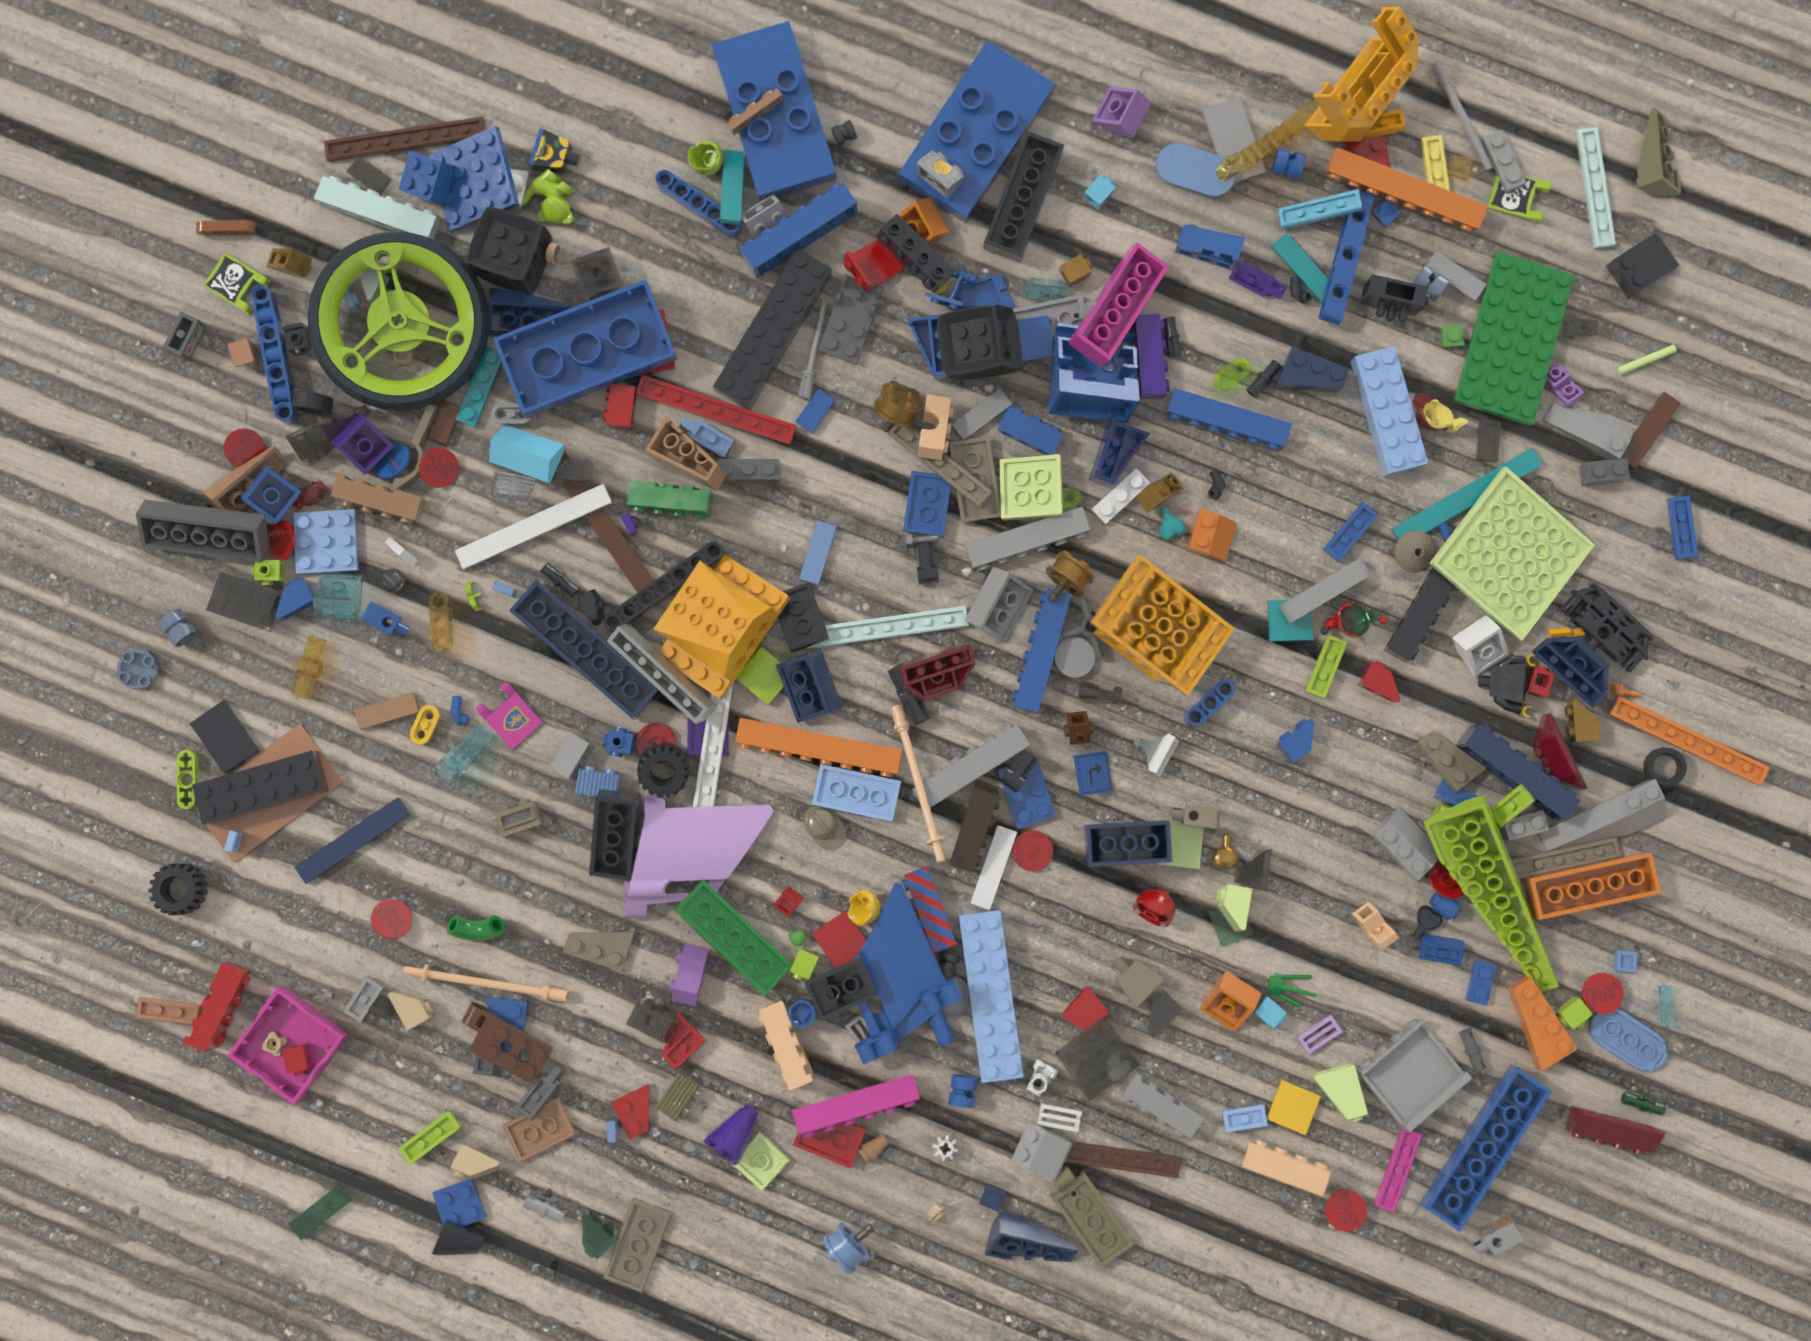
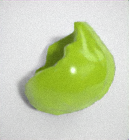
M702 141L692 146L688 151L689 165L699 175H714L723 165V151L717 143Z

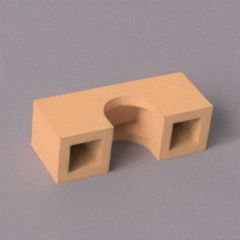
M927 394L923 422L931 423L936 428L932 430L921 429L917 457L942 461L943 453H947L949 441H945V436H950L951 424L948 423V418H952L954 406H950L951 398Z

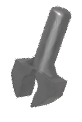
M938 534L900 537V544L902 546H915L916 544L939 542L940 538Z

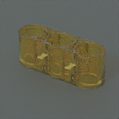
M436 592L429 598L431 646L438 652L447 653L453 647L452 602L449 596ZM443 597L445 600L444 605L437 607V599ZM444 617L445 625L438 628V619ZM441 638L446 639V645L443 648L438 647V641Z

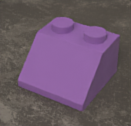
M1110 86L1092 122L1118 136L1134 138L1142 120L1147 114L1151 102L1138 89Z

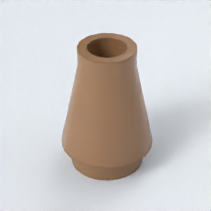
M881 1134L879 1137L860 1146L861 1149L858 1150V1153L867 1164L870 1162L874 1163L885 1147L889 1145V1142Z

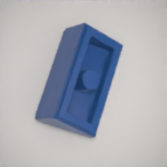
M1422 934L1419 959L1460 965L1465 951L1464 942L1460 939Z

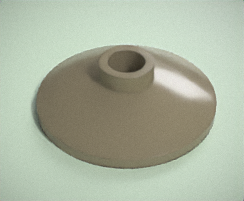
M1421 531L1405 533L1399 538L1395 546L1397 563L1408 571L1423 570L1434 557V543L1426 533ZM1419 548L1420 553L1416 556L1415 550Z

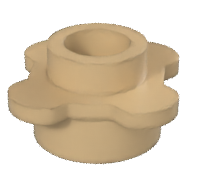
M276 1032L268 1033V1038L262 1044V1048L264 1051L273 1053L274 1056H279L283 1045L287 1044V1039L279 1037Z

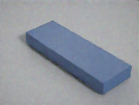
M817 520L799 577L800 580L819 585L837 526Z

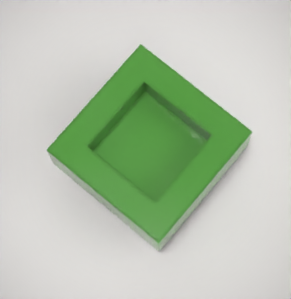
M1462 325L1440 328L1442 348L1464 346Z

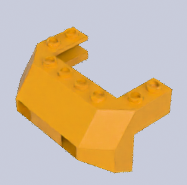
M1382 7L1380 9L1381 13L1379 16L1371 21L1380 38L1370 39L1335 86L1331 82H1324L1321 91L1313 96L1319 107L1304 126L1322 141H1362L1416 70L1419 37L1401 7Z

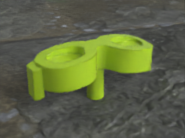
M470 581L466 584V593L472 608L477 612L483 609L479 607L475 598L482 596V593L474 594L472 586L474 581Z

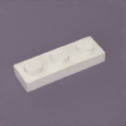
M1136 468L1094 506L1091 511L1106 525L1136 495L1143 491L1150 482Z

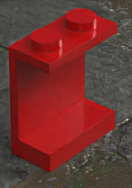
M878 238L852 254L850 251H847L843 258L845 269L852 273L858 288H862L864 293L896 276L906 268L902 262L894 258L893 253L887 247H883L879 243Z

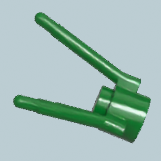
M1275 973V976H1269L1266 991L1271 992V996L1278 997L1297 1007H1300L1301 1004L1281 993L1287 990L1307 996H1317L1313 992L1286 986V981L1283 980L1311 979L1312 975Z

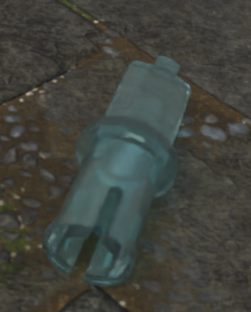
M1658 986L1660 1004L1658 1007H1660L1661 1026L1671 1028L1674 1026L1673 1007H1675L1672 1000V986Z

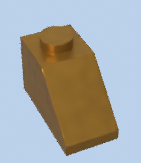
M272 248L266 267L295 277H306L311 270L313 258L293 249Z

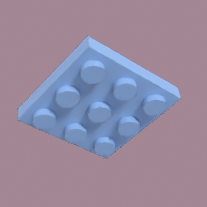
M355 509L293 513L296 574L359 571L357 511Z

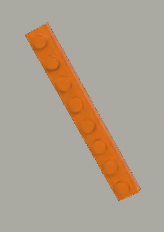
M1621 696L1616 697L1608 714L1757 786H1762L1770 767Z

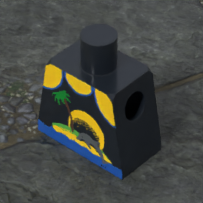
M539 128L529 165L534 171L545 172L549 169L553 173L563 174L566 171L567 164L578 167L580 155L571 152L572 145L568 140Z

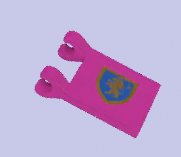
M505 682L501 685V689L510 698L492 713L484 704H479L476 707V711L513 750L542 725L543 722L508 682Z

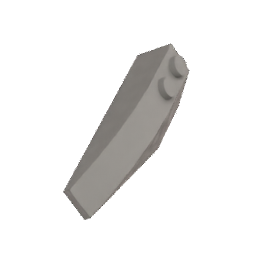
M1656 779L1646 780L1569 817L1567 820L1550 826L1548 831L1537 834L1546 851L1631 835L1667 817L1665 797Z

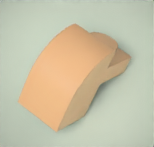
M1369 901L1352 913L1370 941L1382 950L1399 938L1397 933L1385 923L1380 912Z

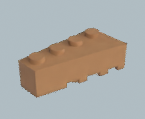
M339 472L337 473L331 496L342 502L341 505L353 509L354 506L361 507V511L373 514L374 511L380 512L381 517L393 519V516L401 518L400 522L412 525L413 522H420L426 502L420 496L396 489L390 490V488L380 484L371 485L370 482L356 477L353 480Z

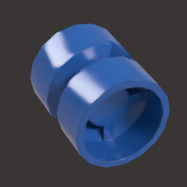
M1278 147L1271 173L1279 176L1287 174L1288 178L1299 180L1305 164L1306 154L1299 152L1290 154L1289 150Z
M803 998L796 1000L789 1009V1020L794 1026L800 1028L807 1027L813 1023L816 1017V1009L812 1001Z
M952 1074L950 1087L953 1091L949 1092L948 1105L975 1108L976 1095L973 1094V1091L977 1090L978 1078Z

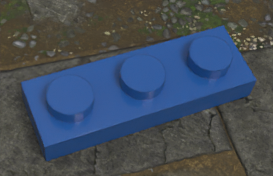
M1690 496L1667 499L1675 560L1698 557Z
M1362 502L1325 545L1323 550L1339 562L1376 519L1378 514Z

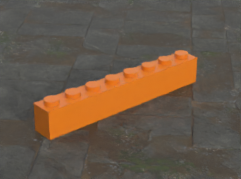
M1338 147L1333 150L1325 173L1329 174V178L1339 182L1341 179L1348 182V186L1356 189L1363 187L1367 189V193L1374 196L1381 194L1386 196L1385 200L1392 203L1402 202L1407 209L1414 211L1416 208L1420 209L1425 216L1431 218L1438 216L1442 218V222L1449 225L1456 223L1461 225L1460 229L1467 232L1480 228L1488 208L1485 204Z
M744 718L739 720L735 740L736 743H740V748L751 750L752 746L760 747V752L772 753V750L780 751L781 756L792 758V754L800 755L801 760L811 762L812 758L821 759V764L832 766L833 762L841 763V768L852 769L853 766L861 767L860 771L873 773V770L881 771L882 776L892 778L893 774H898L902 754L901 749Z

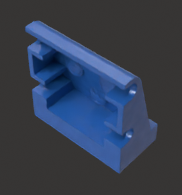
M1057 323L1053 339L1051 393L1048 399V413L1128 423L1139 403L1138 379H1134L1138 369L1137 347H1133L1136 333L1127 332L1112 358L1099 367L1068 343L1079 325Z

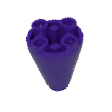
M745 1104L743 1108L738 1109L710 1132L703 1142L710 1148H714L717 1151L716 1153L724 1160L727 1159L737 1166L744 1154L759 1113Z

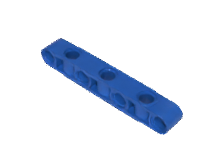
M1359 190L1363 210L1346 214L1344 217L1319 312V320L1335 325L1341 323L1374 200L1373 194ZM1353 216H1357L1360 222H1356ZM1343 253L1348 254L1350 260H1346L1343 257ZM1333 291H1337L1340 298H1336L1333 295Z
M258 285L252 290V300L270 398L276 418L287 425H291L298 419V410L292 408L295 390L280 313L274 293L266 286ZM267 292V297L264 300H260L261 294ZM275 331L274 337L268 339V334ZM282 370V376L276 379V372ZM290 409V415L287 418H283V412Z

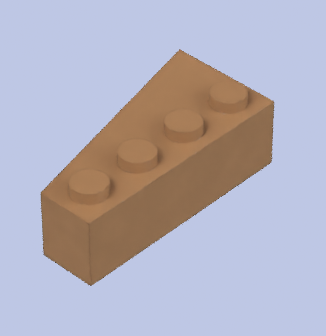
M667 416L645 449L655 461L715 491L719 489L727 476V473Z

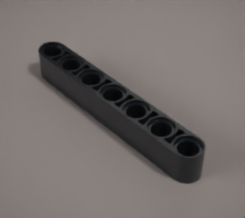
M710 542L609 612L603 620L605 628L614 632L618 626L631 624L682 588L695 569L692 565L695 559H702L703 563L710 568L721 561L724 556L723 547L718 542ZM713 547L720 549V553L716 557L709 555V551ZM683 570L686 572L684 580L676 579L678 571ZM663 582L669 583V589L666 592H660L659 586ZM646 594L652 595V601L649 604H644L642 601L643 596ZM628 606H635L636 611L634 615H626V608ZM613 617L619 620L615 628L609 626V621Z

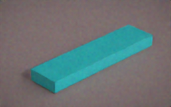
M724 149L720 223L740 225L744 151Z
M1288 233L1284 234L1271 246L1272 250L1297 277H1300V281L1322 304L1328 278ZM1333 291V295L1337 297L1339 293L1337 291Z

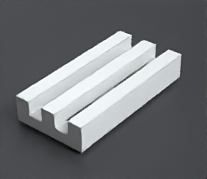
M1041 1103L1037 1124L1078 1132L1082 1111ZM1044 1109L1075 1114L1076 1118L1045 1113ZM1042 1117L1075 1123V1125L1070 1126L1050 1121H1044L1042 1120Z

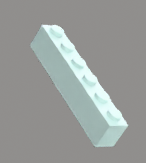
M322 176L314 197L318 204L396 232L415 233L431 239L435 238L440 221L434 212L426 209L423 212L417 210V207L410 203L403 205L398 203V200L393 197L387 196L383 198L373 190L368 189L366 192L360 190L361 187L356 184L349 183L346 185L341 183L342 180L330 176V178Z

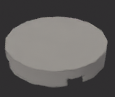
M1071 637L1065 639L1056 649L1055 664L1058 670L1067 677H1082L1090 672L1094 666V649L1083 638Z

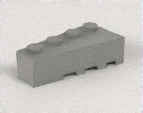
M1134 1069L1131 1070L1119 1088L1122 1098L1130 1103L1134 1101L1140 1105L1139 1109L1147 1115L1152 1113L1157 1116L1156 1121L1167 1127L1169 1124L1175 1128L1173 1132L1183 1139L1185 1136L1191 1139L1204 1120L1201 1114Z

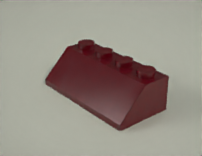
M1572 1105L1565 1129L1572 1132L1571 1136L1579 1139H1584L1585 1136L1591 1137L1592 1142L1602 1145L1607 1141L1613 1143L1612 1147L1625 1150V1147L1633 1148L1632 1152L1645 1155L1646 1152L1654 1153L1666 1134L1665 1131L1653 1126Z

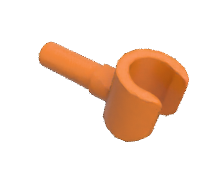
M1624 684L1611 685L1614 696L1629 695L1638 698L1641 696L1639 692L1624 690Z

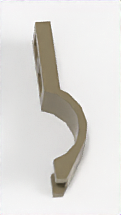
M430 404L427 405L411 441L416 446L419 454L418 464L410 475L395 478L391 486L392 489L403 491L421 477L419 474V463L421 457L425 454L423 447L438 411L436 407Z

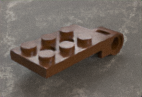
M471 1002L461 1022L477 1031L478 1034L468 1051L533 1085L554 1046L499 1018L500 1015L488 1010L483 1005ZM509 1041L512 1044V1050L504 1051L501 1048V1043ZM528 1051L531 1059L529 1061L521 1060L520 1052Z

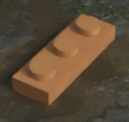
M778 89L774 91L769 90L762 96L763 99L757 103L752 102L746 107V111L740 115L735 114L732 116L727 125L733 136L745 129L752 119L763 116L783 102L780 91Z

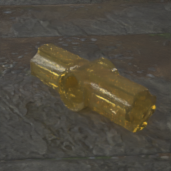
M308 636L303 656L299 658L297 663V677L292 695L311 699L315 681L319 678L323 668L322 657L327 640Z

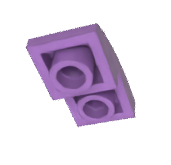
M1558 362L1549 368L1545 383L1567 408L1584 397V392L1571 380V375Z

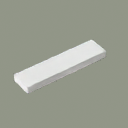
M997 825L970 902L971 904L990 910L1017 834L1016 831Z

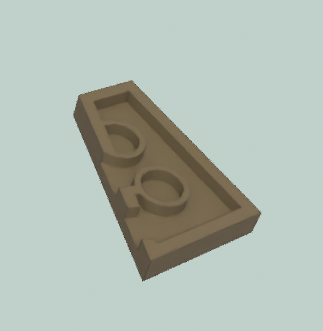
M1434 730L1416 743L1454 793L1486 769L1485 766Z
M570 932L563 953L622 972L635 932Z

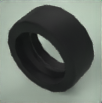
M294 391L292 408L311 414L331 415L333 398L315 392Z
M1658 748L1646 756L1643 762V771L1648 780L1656 779L1660 787H1670L1684 779L1687 772V764L1684 756L1679 751L1673 748ZM1668 755L1674 759L1676 772L1672 778L1661 779L1655 774L1653 765L1655 759L1659 756Z

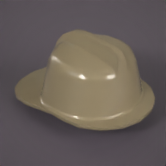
M814 805L805 812L803 818L804 827L820 847L827 850H835L842 846L847 836L846 828L832 809Z

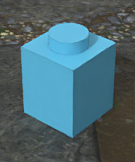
M1100 174L1084 192L1083 198L1099 211L1113 195L1116 188L1114 182L1109 177H1103Z
M1265 995L1253 1011L1254 1014L1273 1029L1276 1026L1279 1028L1286 1020L1284 1016L1287 1012Z

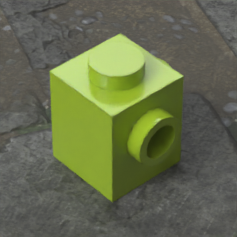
M280 560L255 562V565L252 566V576L255 581L261 583V586H274V583H285V562Z
M1575 996L1554 1011L1562 1026L1572 1030H1578L1586 1024L1585 1020L1593 1015L1583 1001Z

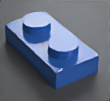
M1474 960L1465 1000L1488 1005L1497 965Z

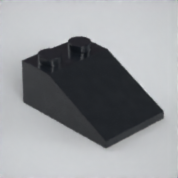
M1656 232L1606 265V268L1626 297L1630 299L1680 265Z
M862 957L804 982L820 1021L878 996Z

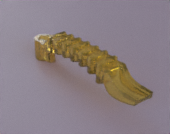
M1313 100L1303 106L1288 119H1285L1280 126L1277 125L1271 132H1267L1263 138H1258L1255 143H1250L1247 148L1244 147L1239 153L1236 152L1224 157L1215 168L1216 177L1221 181H1228L1237 174L1243 173L1245 169L1251 168L1253 164H1257L1262 158H1266L1271 152H1275L1278 147L1284 146L1287 141L1290 142L1295 136H1298L1306 129L1304 125L1319 107L1317 102Z

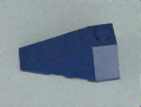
M489 288L488 335L501 336L572 308V305L511 289Z
M1000 1211L992 1223L985 1255L1004 1260H1012V1256L1024 1257V1260L1043 1257L1045 1261L1071 1262L1078 1252V1247L1021 1216Z

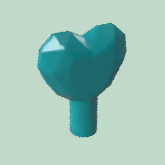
M1167 506L1161 508L1160 511L1164 518L1161 525L1162 538L1169 541L1175 535L1181 536L1185 534L1187 530L1186 524L1179 518L1172 517Z

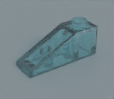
M479 724L437 763L434 773L450 786L465 772L495 737Z

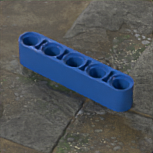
M661 170L656 174L655 180L661 192L727 237L736 238L740 235L741 225H737L734 230H728L726 228L728 223H720V216L716 219L710 218L713 212L720 213L719 204L668 170ZM669 178L670 183L662 185L661 180ZM685 189L687 193L684 196H678V191ZM698 200L704 202L699 208L693 206Z

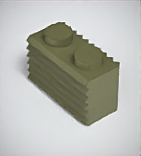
M680 1071L655 1108L674 1121H677L679 1117L683 1119L689 1110L686 1106L690 1100L695 1101L701 1093L698 1089L701 1084Z

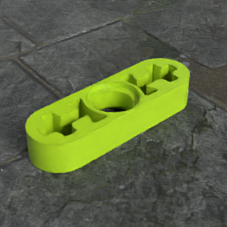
M182 750L178 753L176 759L177 804L182 809L192 810L197 806L192 785L199 783L198 755L191 750ZM187 754L192 758L191 761H188V768H192V771H183V768H187V762L183 761ZM186 774H190L193 778L192 783L188 786L183 783V777ZM183 789H192V792H185ZM187 797L192 798V802L184 803V799Z

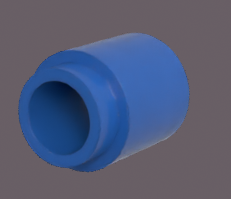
M1437 892L1429 901L1432 909L1447 920L1451 918L1456 919L1461 912V904L1455 899L1445 898Z

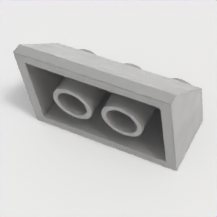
M993 567L964 621L1005 643L1033 589L1011 573Z
M1400 807L1369 835L1412 880H1419L1433 867L1438 859L1431 839Z

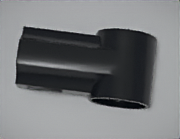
M933 543L915 545L919 585L939 583Z
M1024 749L999 781L1016 793L1039 759Z

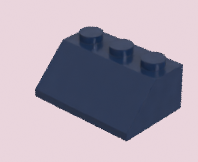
M821 649L776 665L797 723L830 713L842 707Z

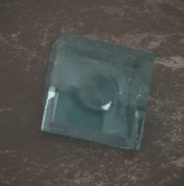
M322 573L312 597L315 618L356 620L361 608L363 575Z

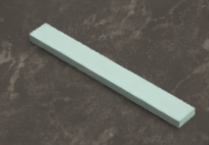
M966 606L825 625L830 639L809 646L807 649L969 627V623L964 621L967 617Z

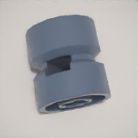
M1425 264L1413 283L1427 286V294H1430V299L1435 302L1450 279L1441 273L1436 275L1435 270Z
M181 609L169 612L158 622L162 631L165 634H169L168 639L176 648L188 643L198 633L191 623L186 622L187 617Z

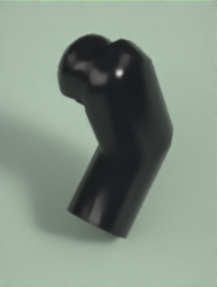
M1218 469L1209 473L1213 484L1208 491V496L1214 500L1220 498L1225 489V483Z

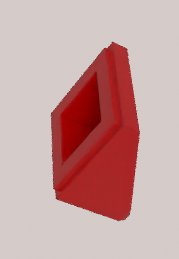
M787 886L773 906L790 918L804 897L790 886Z

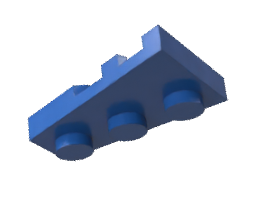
M486 997L488 1010L500 1015L499 1018L525 1031L528 1001ZM503 1041L501 1048L504 1051H511L512 1044L509 1041ZM522 1051L519 1054L520 1059H522Z

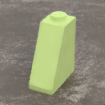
M1349 1063L1311 1073L1313 1080L1344 1118L1354 1122L1362 1120L1364 1115H1368L1355 1065Z

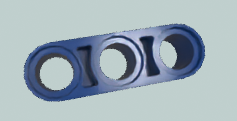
M1222 680L1214 685L1185 713L1184 720L1186 724L1190 727H1197L1203 724L1234 694L1235 685L1233 682ZM1221 684H1226L1229 687L1228 695H1223L1220 692ZM1206 698L1213 699L1215 703L1213 709H1208L1205 706ZM1191 712L1199 714L1200 719L1198 723H1193L1190 720Z

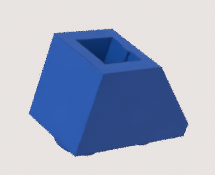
M1302 719L1295 725L1296 729L1293 732L1286 731L1279 737L1280 741L1276 745L1291 764L1297 762L1311 751L1315 723L1313 719Z

